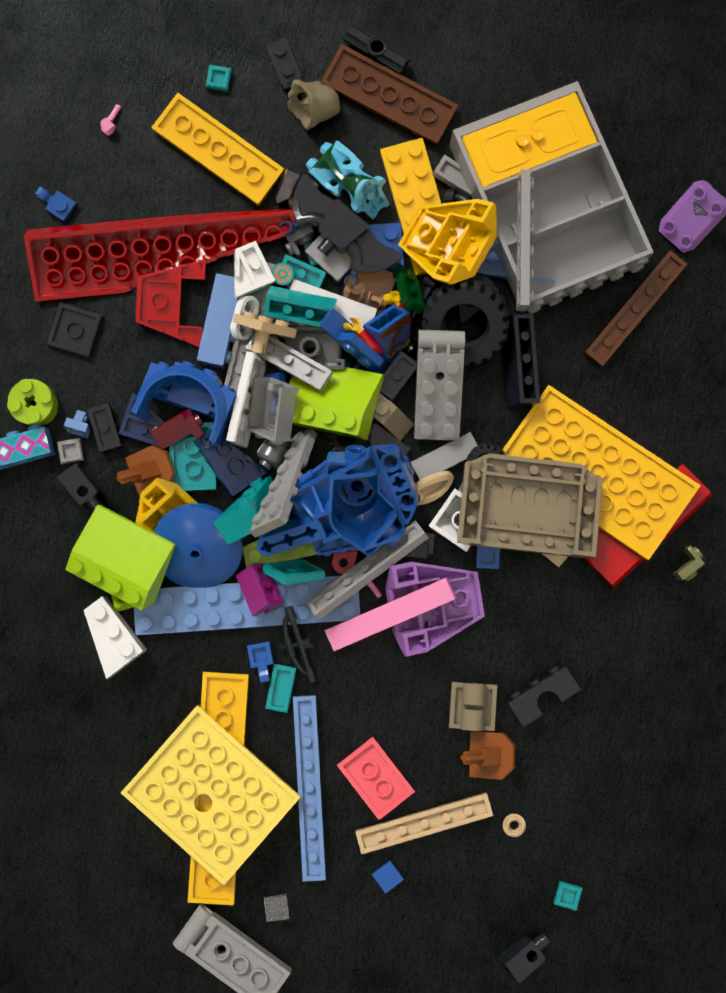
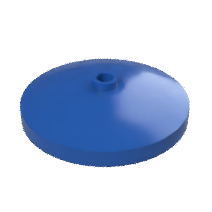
M190 503L173 508L159 520L154 533L176 544L165 573L167 578L184 587L207 588L225 582L235 573L242 558L243 540L241 538L229 545L226 543L213 523L224 513L223 511L206 504Z

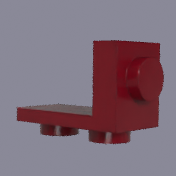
M188 408L153 428L151 433L161 449H164L193 433L196 439L204 435L201 428L204 426V423L198 414L194 415L191 409Z

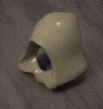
M293 80L291 90L288 93L289 101L287 106L296 118L301 121L307 131L340 112L339 96L333 88L324 85L320 81L303 82ZM305 92L307 98L298 100L297 95Z

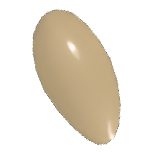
M450 471L431 474L416 483L418 489L417 506L435 501L449 489L454 479Z

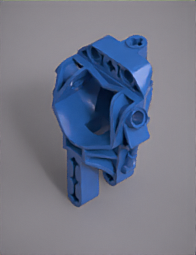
M394 444L375 445L368 448L360 445H351L346 447L345 452H328L327 459L313 470L310 469L297 480L295 486L298 488L295 496L291 497L292 500L290 502L293 503L286 524L260 535L257 543L258 552L268 557L312 543L318 556H330L331 553H348V551H361L366 556H372L384 544L389 548L393 547L404 535L405 525L410 522L418 504V489L413 480L414 470L410 458L403 456L401 449ZM394 456L396 459L391 461L386 459V457ZM359 480L363 484L357 485L353 481ZM342 486H344L348 497L343 493ZM370 489L372 490V493L368 498L358 501V499L366 497ZM410 495L413 498L405 499L403 496ZM398 518L399 522L393 523Z

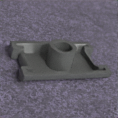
M290 327L297 329L295 338L278 335V337L284 338L285 345L328 369H345L346 360L341 359L342 346L321 327ZM314 342L316 350L308 354L306 350L307 345Z

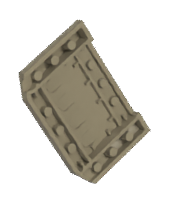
M491 453L475 460L467 461L464 464L457 543L578 558H595L602 477L595 475L587 467L579 463Z

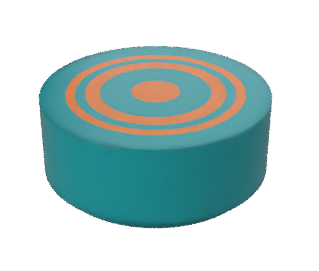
M278 263L274 266L272 275L277 284L288 285L293 281L295 271L290 264Z

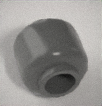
M265 439L257 451V457L260 460L259 465L268 471L272 468L277 470L285 460L284 455L289 450V445L286 442H283L282 445H275L269 443L270 440Z

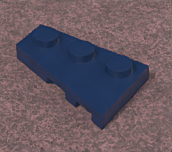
M212 429L193 441L230 497H233L253 481L268 473L263 467L253 462V459L247 454L245 455L237 449L233 443L227 441L224 436L219 448L211 445L212 442L209 441Z

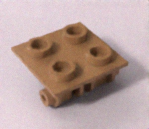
M383 270L371 274L358 273L359 284L354 288L355 279L349 278L348 284L343 291V297L377 308V315L385 311L387 304L384 302L383 296L393 290L396 281L393 278L392 272Z

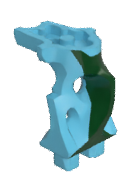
M337 140L333 144L325 142L320 149L322 157L319 160L311 158L306 163L308 172L319 186L337 197L341 195L340 192L343 188L350 194L351 207L354 212L359 213L363 211L366 216L373 220L380 209L390 205L382 191V186L386 180L380 176L372 177L361 170L364 167L362 162L341 142ZM348 160L351 161L348 165L344 164Z

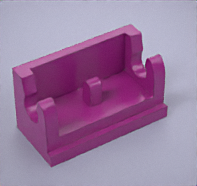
M251 564L236 576L252 616H257L263 611L265 614H268L284 604L274 579L263 573L264 564Z

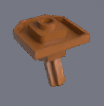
M152 445L126 457L129 469L119 471L116 478L117 482H120L122 485L134 482L140 497L141 492L156 478L173 482L176 471L169 452L156 445Z
M470 731V751H464L460 759L463 760L464 765H470L469 777L502 780L515 769L516 745L505 733Z

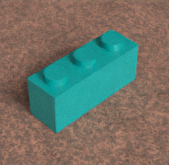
M270 286L266 295L263 316L320 327L329 309H335L337 299Z

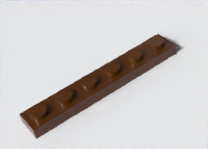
M670 250L584 354L602 367L686 267L687 263Z

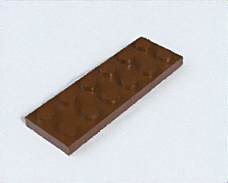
M341 44L321 80V83L333 88L337 94L436 146L458 109V105L343 44Z

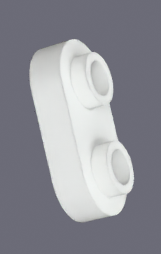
M245 295L240 297L234 314L244 315L245 311L258 314V300L254 296ZM232 319L230 327L232 336L238 340L249 339L254 329L234 323Z

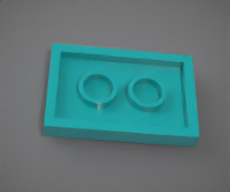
M204 423V426L201 427L203 433L212 429L214 423ZM193 433L169 446L170 458L176 471L173 483L178 484L185 492L217 490V476L193 442L196 439Z

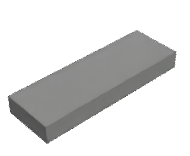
M471 432L459 437V440H453L411 463L418 479L421 480L426 476L445 471L466 460L470 451L478 445Z

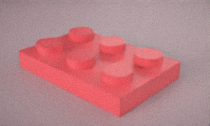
M371 737L337 764L338 768L378 820L415 792L374 737Z

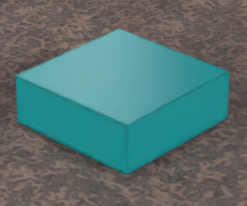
M209 65L206 89L228 92L232 73L231 68Z
M559 881L553 903L577 911L583 888Z

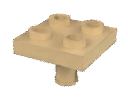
M247 311L244 312V315L234 314V323L253 328L256 331L251 351L266 354L269 335H272V333L291 338L296 336L297 329L288 327L289 322L276 319L274 323L275 318L263 315L258 317V314Z

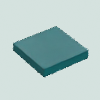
M304 559L266 563L263 565V573L283 585L325 579L324 570Z

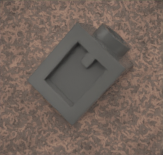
M311 226L296 230L295 234L286 236L288 243L285 244V247L290 256L295 255L298 260L302 258L297 246H304L312 241L314 231Z

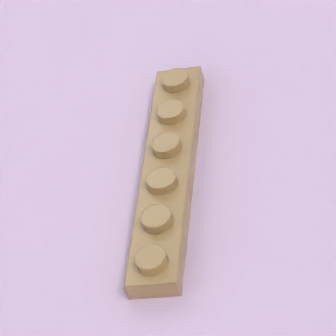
M482 793L355 830L361 854H365L493 816L487 793Z

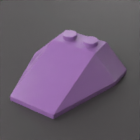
M407 562L389 567L385 586L388 603L446 577L456 596V599L392 626V632L404 656L428 652L485 617L478 572L417 562Z

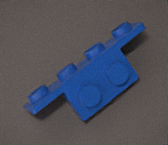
M330 308L320 327L369 371L384 374L390 362L372 350L354 331H346L343 326L344 323H349L352 327L353 325L334 308Z

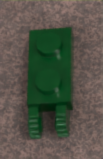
M398 263L393 268L392 274L397 282L401 304L406 310L421 314L425 309V304L416 273L410 268L405 272L404 266Z

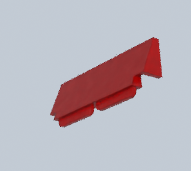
M683 464L677 470L701 486L662 542L712 496V493ZM598 528L596 557L585 558L589 566L613 588L644 560L643 557L600 528Z

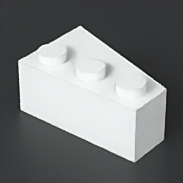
M102 596L84 610L106 679L113 677L147 651L121 614L115 612L114 605L107 596Z

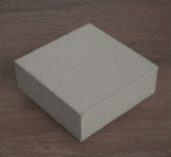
M80 438L57 442L61 464L84 461Z

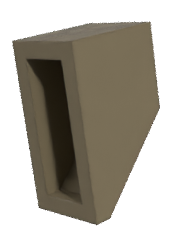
M379 393L373 420L401 441L414 424L397 406Z

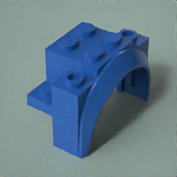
M160 361L158 364L151 362L131 413L135 417L143 419L152 398L185 410L190 408L193 413L214 420L209 441L212 442L211 445L219 448L227 426L230 425L237 394L234 392V388L223 385L220 378L216 376L217 373L204 368V371L196 368V365L187 361H183V363L175 361L174 366ZM172 384L170 391H168L169 387L167 386Z

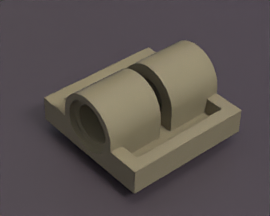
M451 682L449 728L469 731H495L497 685Z

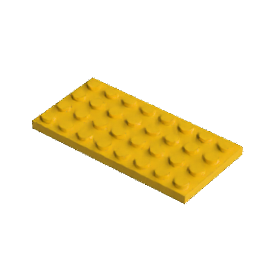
M550 385L547 386L540 396V403L532 407L503 448L504 454L508 456L579 463L587 467L595 475L601 476L602 489L598 528L647 561L701 486Z

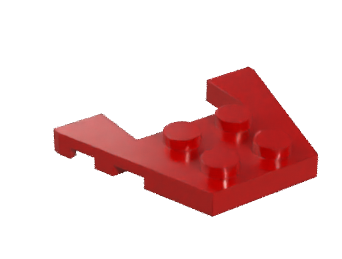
M201 259L196 262L139 276L137 278L136 322L200 347L203 327L180 325L182 279L206 280L207 260Z

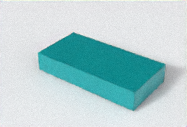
M274 664L265 709L288 713L297 668Z

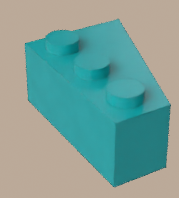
M271 476L264 480L258 478L250 484L251 487L213 522L228 545L251 534L249 530L253 524L252 520L261 508V501L270 490L269 485L273 481Z

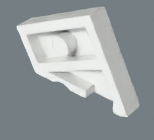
M256 241L235 249V299L274 284L275 279Z

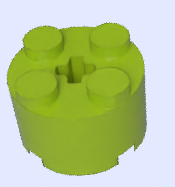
M35 379L21 380L11 389L8 396L7 407L16 420L28 426L46 425L55 418L59 407L55 392L46 384ZM32 400L37 402L35 406L30 404Z

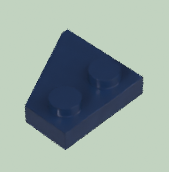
M132 393L118 434L160 447L151 430L164 423V421L149 407L143 419L135 417L131 410L137 395Z

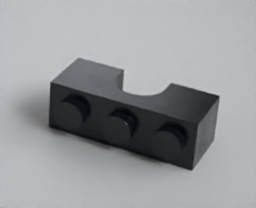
M559 665L552 667L547 671L548 675L543 679H540V677L535 678L528 683L529 688L523 692L519 689L509 696L510 700L507 701V704L523 727L543 715L537 706V699L541 693L552 691L558 700L563 702L581 690L566 666L559 667Z

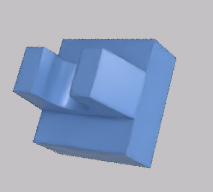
M77 410L74 419L66 418L64 427L68 433L87 439L91 433V429L87 424L88 417L86 412Z

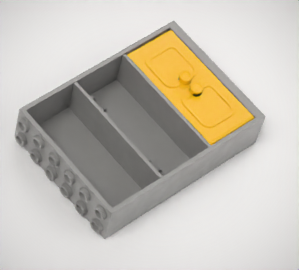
M578 81L452 131L450 149L472 194L471 198L496 204L497 238L493 243V249L499 258L503 272L507 276L506 279L515 300L517 296V177L521 169H531V178H534V190L530 192V200H534L533 214H530V222L534 223L533 236H530V245L534 246L533 259H530V267L534 269L533 278L556 280V284L530 281V290H533V303L530 304L526 311H521V314L538 312L541 310V306L548 303L549 306L558 304L562 301L561 298L568 295L570 298L578 296L585 288L590 287L591 290L603 285V281L620 279L624 276L623 273L630 270L632 273L640 271L644 268V264L649 262L648 259L654 252Z

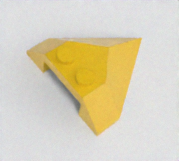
M156 478L140 494L136 524L154 533L157 523L168 511L184 504L197 502L178 484Z

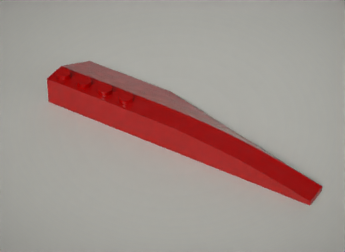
M294 210L180 215L27 230L24 235L35 302L125 293L137 287V278L139 276L196 262L201 259H206L207 264L216 261L218 258L233 255L235 249L254 241L258 245L287 236L284 233L290 230V225L280 227V224L283 221L294 222Z

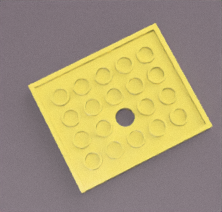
M199 705L194 708L121 792L123 796L223 885L227 883L301 797ZM206 794L211 797L212 807L209 811L201 812L196 808L195 799L198 795Z

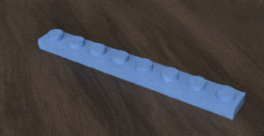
M316 695L293 696L298 794L301 796L298 803L303 881L326 880Z

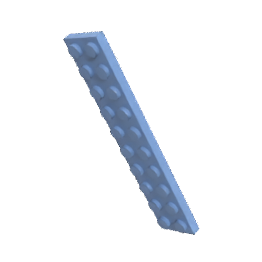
M329 576L322 580L283 585L274 580L284 604L268 614H265L263 611L257 616H252L239 583L219 584L207 588H160L153 605L142 611L134 607L135 635L282 625L286 615L285 608L289 606L294 608L297 624L348 621L360 615L359 591L318 620L312 613L307 601L340 576Z

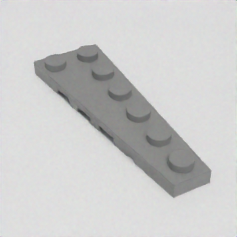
M312 428L304 432L300 431L293 437V444L285 453V460L277 469L278 474L269 485L270 490L261 501V508L252 520L253 524L249 532L255 538L286 524L293 506L290 499L297 494L298 488L295 485L297 480L303 475L300 470L307 465L317 433Z

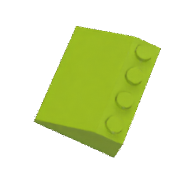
M345 367V369H330L333 375L322 392L292 376L289 384L299 388L296 394L292 425L368 440L384 378L383 374Z
M99 504L96 506L74 545L65 570L142 611L155 603L176 544Z

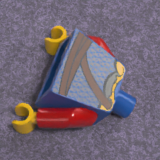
M391 291L383 296V300L387 305H393L364 324V330L361 329V321L355 317L350 318L353 322V327L349 323L343 324L346 331H354L372 350L390 363H393L399 355V351L409 345L410 329L412 326L410 312L400 304L401 299L398 291Z

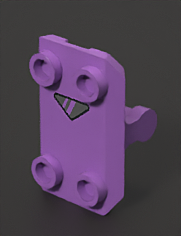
M707 181L694 182L661 219L659 232L683 253L695 249L726 215V198L718 193Z

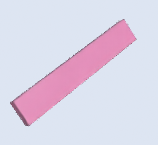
M446 577L325 630L333 651H336L456 599V596Z

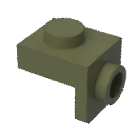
M692 546L683 548L690 561L673 573L678 580L686 579V581H689L698 574L696 570L705 564L701 560L703 558L701 552L696 547L692 548Z

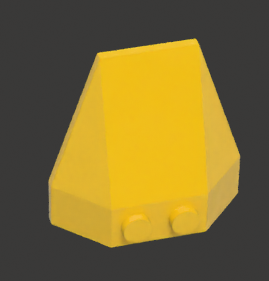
M472 199L420 206L398 245L437 281L451 285L474 277L497 238L496 204L485 200Z

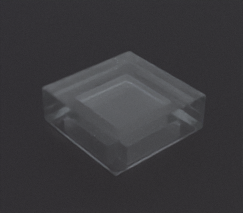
M287 894L264 897L267 922L290 918Z

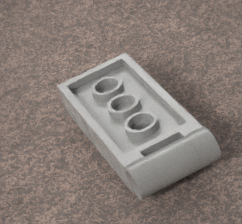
M419 330L414 439L459 440L465 331ZM438 372L444 373L441 376L436 375Z
M202 904L197 907L173 941V945L179 951L186 954L238 993H277L291 973V967ZM223 945L226 950L220 951L218 946Z

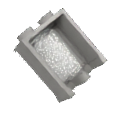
M272 377L253 378L247 431L254 433L257 438L270 440L269 443L275 445H282L283 442L293 441L290 437L296 394L299 388Z

